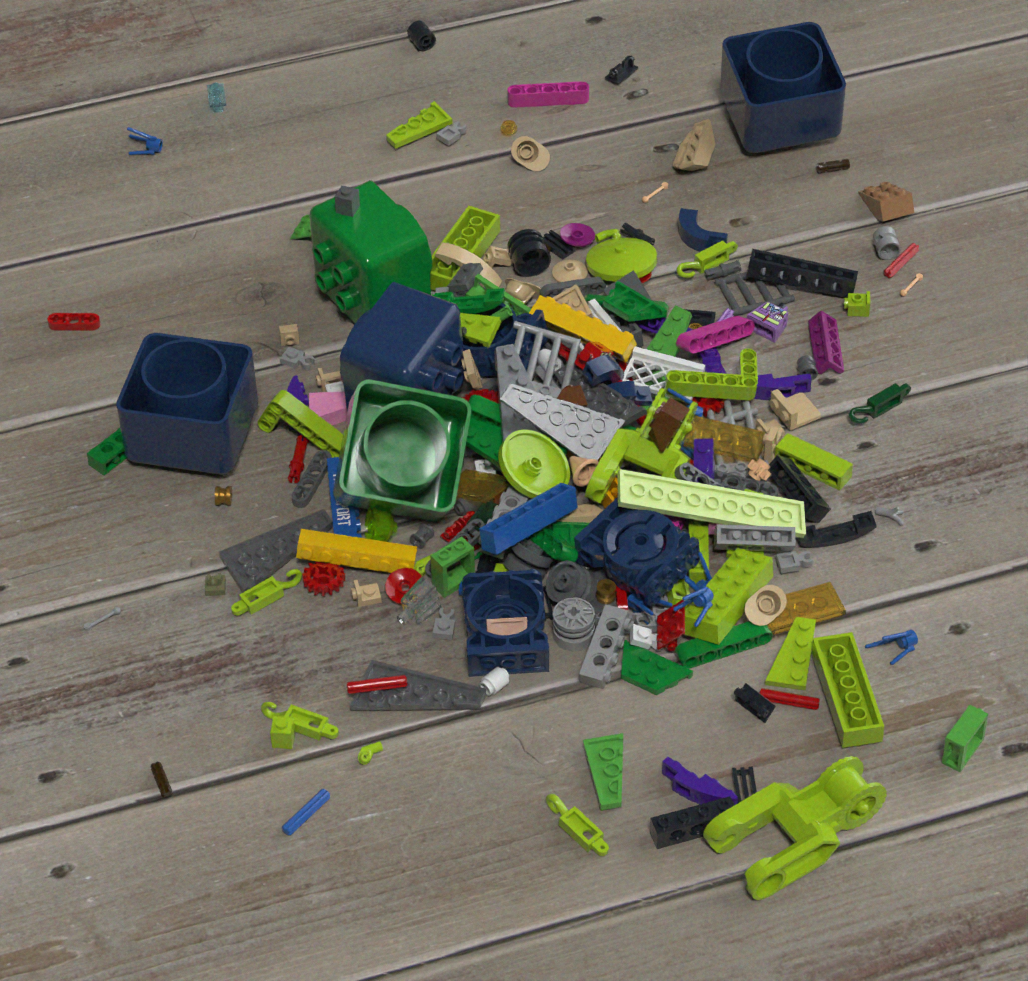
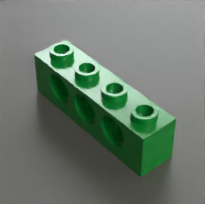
M120 428L87 453L89 466L104 476L127 459Z

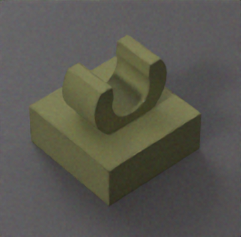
M218 573L216 576L207 574L205 576V595H225V575Z

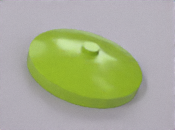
M614 238L592 247L587 253L586 265L588 271L593 276L601 277L602 280L616 282L633 270L638 278H641L656 267L657 252L653 245L641 239Z
M518 430L511 433L502 442L498 454L500 468L508 482L520 493L534 498L559 483L568 485L570 467L567 458L559 446L547 436L533 430Z

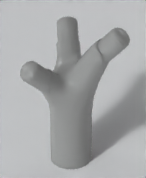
M877 507V515L890 517L896 520L900 526L904 525L897 516L903 514V510L899 511V507L894 509Z

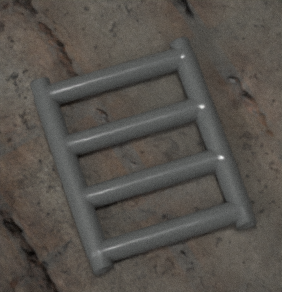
M747 272L715 280L716 286H720L732 307L734 316L752 312L765 302H770L777 306L781 302L785 304L795 301L794 295L789 294L785 285L777 282L774 283L783 297L773 299L763 280L746 276ZM753 278L766 301L756 303L744 280ZM736 282L749 305L739 307L727 284Z

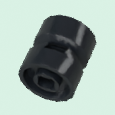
M415 21L408 27L407 34L419 50L427 51L435 45L436 37L425 22Z

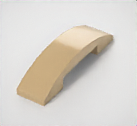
M442 242L434 255L448 265L451 262L460 267L467 263H481L483 267L480 273L481 276L498 287L502 282L498 274L485 261L459 246Z

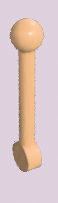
M663 182L661 187L648 196H644L642 201L647 203L652 196L662 189H667L668 183Z
M920 273L916 274V278L905 289L900 291V295L906 296L907 291L917 281L923 279V275Z

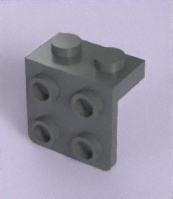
M467 263L460 267L448 284L449 291L453 292L454 297L465 296L466 292L474 286L475 276L483 270L481 263Z

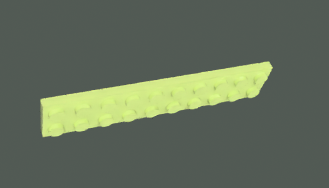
M622 469L617 473L619 507L651 510L661 514L724 525L795 527V537L804 538L806 535L804 501Z

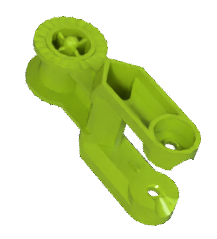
M659 389L657 396H655L652 402V406L646 410L647 416L641 428L637 427L636 430L617 429L591 476L585 497L601 504L625 459L662 475L661 477L677 479L675 476L677 466L683 463H690L691 460L680 449L686 434L692 430L691 422L696 414L698 403L694 401L689 406L690 411L674 439L665 451L661 452L648 435L651 430L649 425L655 411L663 401H668V399H665L666 389Z
M856 756L845 757L827 767L817 781L801 790L789 783L774 782L713 818L706 826L703 836L717 853H725L732 850L743 838L774 820L778 822L794 841V844L772 857L757 861L745 872L747 880L745 887L753 899L763 900L825 864L840 845L836 833L842 829L849 830L860 827L878 813L885 802L887 791L881 783L873 782L868 784L862 777L864 765Z

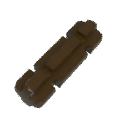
M849 159L816 164L818 173H824L826 170L831 172L841 170V168L843 170L850 168Z
M161 762L152 763L150 766L151 771L160 789L161 796L163 798L171 796L172 789Z

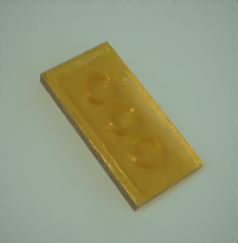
M695 416L691 424L692 430L685 437L684 446L694 449V439L713 438L715 454L749 462L753 459L757 462L764 447L763 437L768 432Z
M465 469L460 474L457 498L486 503L511 484L502 475Z
M831 582L785 594L787 599L785 609L767 626L772 634L775 635L789 631L796 617L816 619L817 623L846 615V609Z

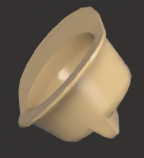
M521 136L511 146L513 158L532 171H541L548 166L550 161L548 150L528 136Z
M512 278L505 279L507 286L505 292L514 298L521 300L523 303L528 302L530 298L538 299L540 287Z
M766 585L760 588L745 603L744 610L748 620L758 626H765L772 622L786 607L787 599L784 591L775 585Z

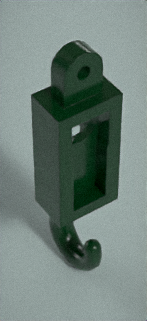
M896 383L868 398L867 406L852 408L848 413L850 421L856 424H863L868 421L867 416L862 419L856 418L854 414L868 413L873 419L902 403L903 397L909 394L911 387L907 383L901 386Z

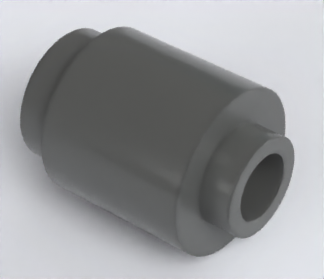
M471 491L456 499L454 509L458 515L464 516L468 511L480 509L484 501L478 491Z

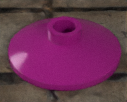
M570 223L561 228L560 237L569 245L586 246L594 241L595 232L585 224Z

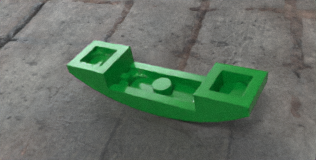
M487 289L485 295L454 297L453 292L435 293L434 296L456 304L459 307L460 313L473 314L488 311L499 306L502 303L505 289Z

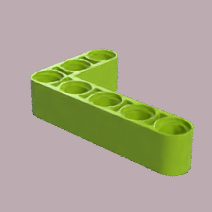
M743 349L740 352L738 374L671 370L666 375L664 389H666V393L669 395L673 394L667 391L668 388L683 396L752 400L755 398L758 384L757 354L752 349Z
M280 390L257 422L262 431L269 433L283 419L320 449L329 451L332 458L340 456L343 434L286 390Z

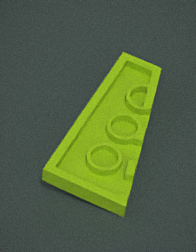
M434 101L430 104L429 108L422 109L419 115L409 118L405 125L401 124L386 134V140L397 149L451 125L453 121Z
M460 313L461 327H466L467 333L462 334V337L468 338L470 342L475 344L477 342L483 343L485 347L489 348L501 324L500 317Z
M795 618L765 680V685L806 690L816 619Z

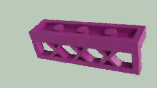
M819 311L808 320L817 371L819 374H823L826 370L832 368L841 374L844 372V364L837 320L825 312Z

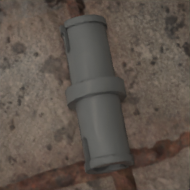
M739 260L728 264L721 263L717 267L705 269V278L709 281L722 276L723 278L727 277L728 274L740 272L741 267L739 268L741 264Z

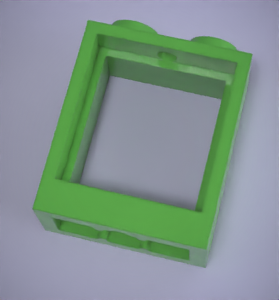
M463 537L458 538L430 555L432 587L444 598L459 589L460 582L465 575L475 573L474 547ZM461 559L460 565L447 572V567Z
M972 705L968 706L945 738L942 764L958 772L962 771L984 740L988 713Z

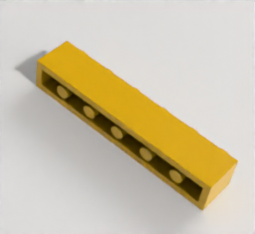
M539 295L529 314L533 315L536 309L543 310L548 328L563 335L581 339L580 342L585 345L589 341L600 342L614 352L612 357L625 363L637 345L634 335L630 332H622L612 324L606 325L596 317L590 318L583 311H575L565 303L559 304L549 296L543 297Z
M301 529L296 558L392 573L400 568L414 569L417 546Z

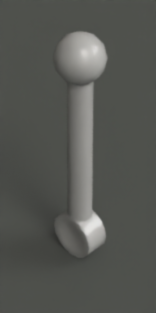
M115 607L113 611L92 623H85L84 630L90 631L92 626L114 614H120L121 609Z

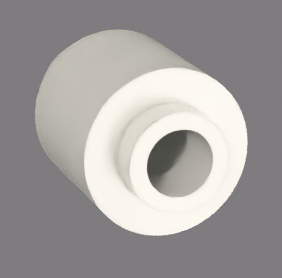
M548 349L540 350L537 359L538 364L545 371L551 350ZM558 357L554 371L561 368V360Z
M496 667L481 679L479 687L486 689L487 696L494 695L509 683V674L504 668Z

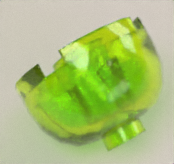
M377 507L368 509L365 518V526H368V532H364L365 539L389 542L393 537V533L397 532V522H394V517L386 509Z

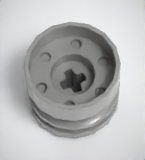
M575 597L560 601L553 610V638L555 643L560 648L572 652L588 648L595 633V612L593 606L588 601Z

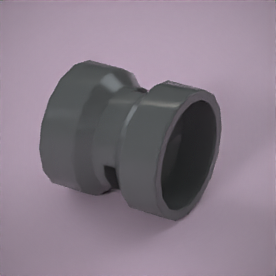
M805 355L797 360L799 375L810 374L812 380L818 376L814 357Z

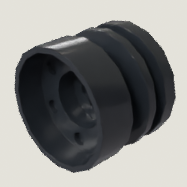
M524 229L518 231L509 239L507 244L508 252L516 271L520 275L527 277L537 276L549 267L551 256L540 232L535 229Z

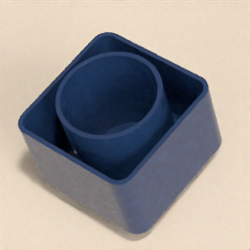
M804 22L730 36L724 39L722 43L720 91L745 150L751 153H759L831 139L841 133L846 81L820 25L814 22Z
M392 282L373 308L366 311L357 320L340 354V376L344 386L347 412L350 399L356 387L364 380L381 381L451 396L455 391H458L465 378V370L461 362L464 359L459 307L452 302L397 282Z
M151 333L144 337L116 402L123 447L127 459L137 463L215 474L230 472L235 466L258 405L252 349L245 344L164 333Z

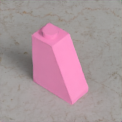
M345 392L309 393V408L332 426L344 422L347 418Z

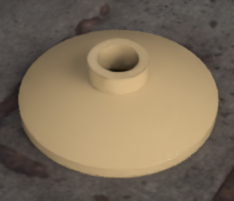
M563 260L553 267L552 275L557 282L585 279L588 275V270L580 261Z

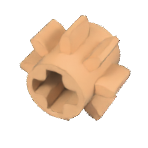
M760 458L757 462L752 459L747 465L750 469L748 474L755 480L760 481L764 479L766 481L771 475L768 471L771 466Z

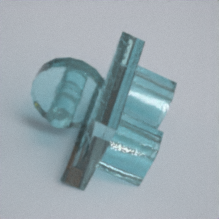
M215 82L207 85L210 108H213L215 113L223 112V106H226L224 84Z

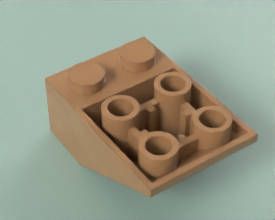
M882 182L880 186L876 187L867 186L864 190L858 191V194L874 217L880 221H887L915 213L912 193L890 182Z

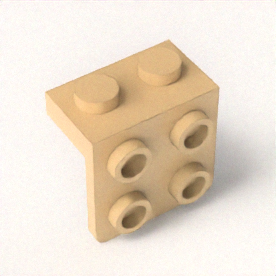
M778 389L771 391L770 407L790 431L821 417L819 410L804 393H798L785 398Z

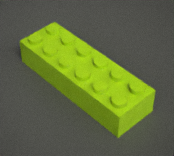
M468 205L442 242L459 246L481 258L500 232V215ZM438 248L432 255V271L430 273L431 289L435 291L436 288L448 287V284L460 269V266L454 262L448 265L434 256Z
M737 548L706 585L713 592L714 598L711 601L713 606L708 609L697 627L694 624L704 606L698 607L692 602L685 610V635L719 645L744 614L747 600L760 588L766 586L773 578V557Z
M853 633L813 638L811 654L842 748L883 742L884 723Z

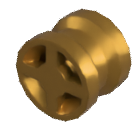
M215 486V505H220L221 503L232 505L231 486L226 488Z
M610 579L600 580L597 583V601L602 604L614 602L616 598V584Z

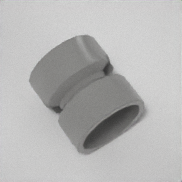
M884 226L874 232L873 240L879 257L884 260H891L897 257L901 248L895 230L892 227Z

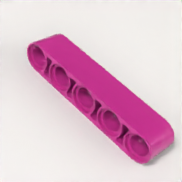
M586 82L511 85L507 89L508 105L516 108L585 104L589 101V84Z
M734 316L682 333L678 336L676 344L679 349L694 354L749 336L754 331L755 325L750 319Z

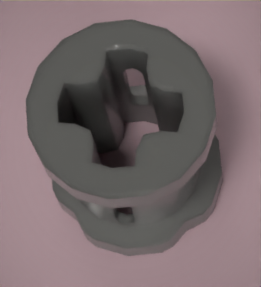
M422 523L419 526V530L410 536V542L413 546L422 549L426 545L425 542L434 536V530L430 525Z

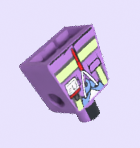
M765 302L747 315V319L754 322L753 332L775 343L787 326L788 307L782 302L777 306L770 302Z

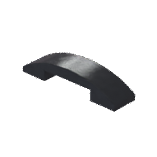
M872 511L852 515V521L816 529L815 525L807 526L804 538L798 537L800 545L804 547H827L857 539L877 527Z

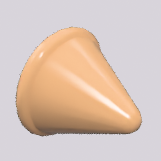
M571 456L569 462L574 484L580 487L588 485L599 462L596 459Z

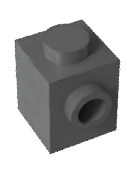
M341 186L335 195L336 213L353 217L360 206L359 189Z

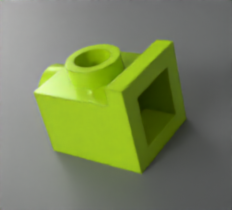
M866 291V294L848 293V298H844V309H847V316L869 317L870 291Z

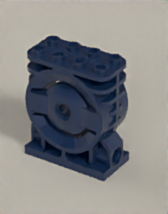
M501 303L499 306L488 311L473 314L491 316L506 305ZM510 308L513 315L501 322L489 348L480 342L476 344L472 342L467 343L463 338L464 351L470 349L480 376H497L494 351L499 346L514 345L518 329L513 328L514 321L547 330L543 310L536 309L533 315L524 313L516 316L513 309ZM525 331L519 357L527 371L536 334ZM543 337L540 350L548 340L547 337Z
M618 497L574 537L575 549L578 551L577 562L583 566L585 563H588L594 568L605 567L609 579L617 587L630 593H636V597L641 600L645 598L646 604L650 606L657 604L666 592L671 591L674 584L678 580L683 579L687 572L700 561L698 556L700 552L699 540L697 538H690L689 533L686 531L681 532L679 527L675 526L669 518L661 513L651 510L619 507Z
M536 569L468 573L462 579L465 626L469 637L466 640L468 676H486L496 667L504 668L508 674L549 672L548 636L543 632L545 627V607L541 572ZM527 617V629L519 633L497 635L487 631L486 619Z

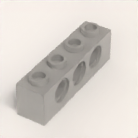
M509 485L507 491L503 492L500 497L499 506L496 505L494 508L493 518L489 519L487 524L526 503L531 498ZM481 545V553L503 559L508 550L507 548L500 554H491L482 550Z
M717 524L714 529V549L736 550L740 548L750 551L792 552L796 546L795 527Z
M605 604L579 672L581 683L604 689L606 682H610L612 665H616L618 661V649L623 647L625 641L624 633L631 626L632 619L629 618L628 610ZM611 628H617L616 631H609ZM605 645H610V646H611V647L608 648V649H603V648H602V647L605 646ZM597 663H604L603 666H595Z

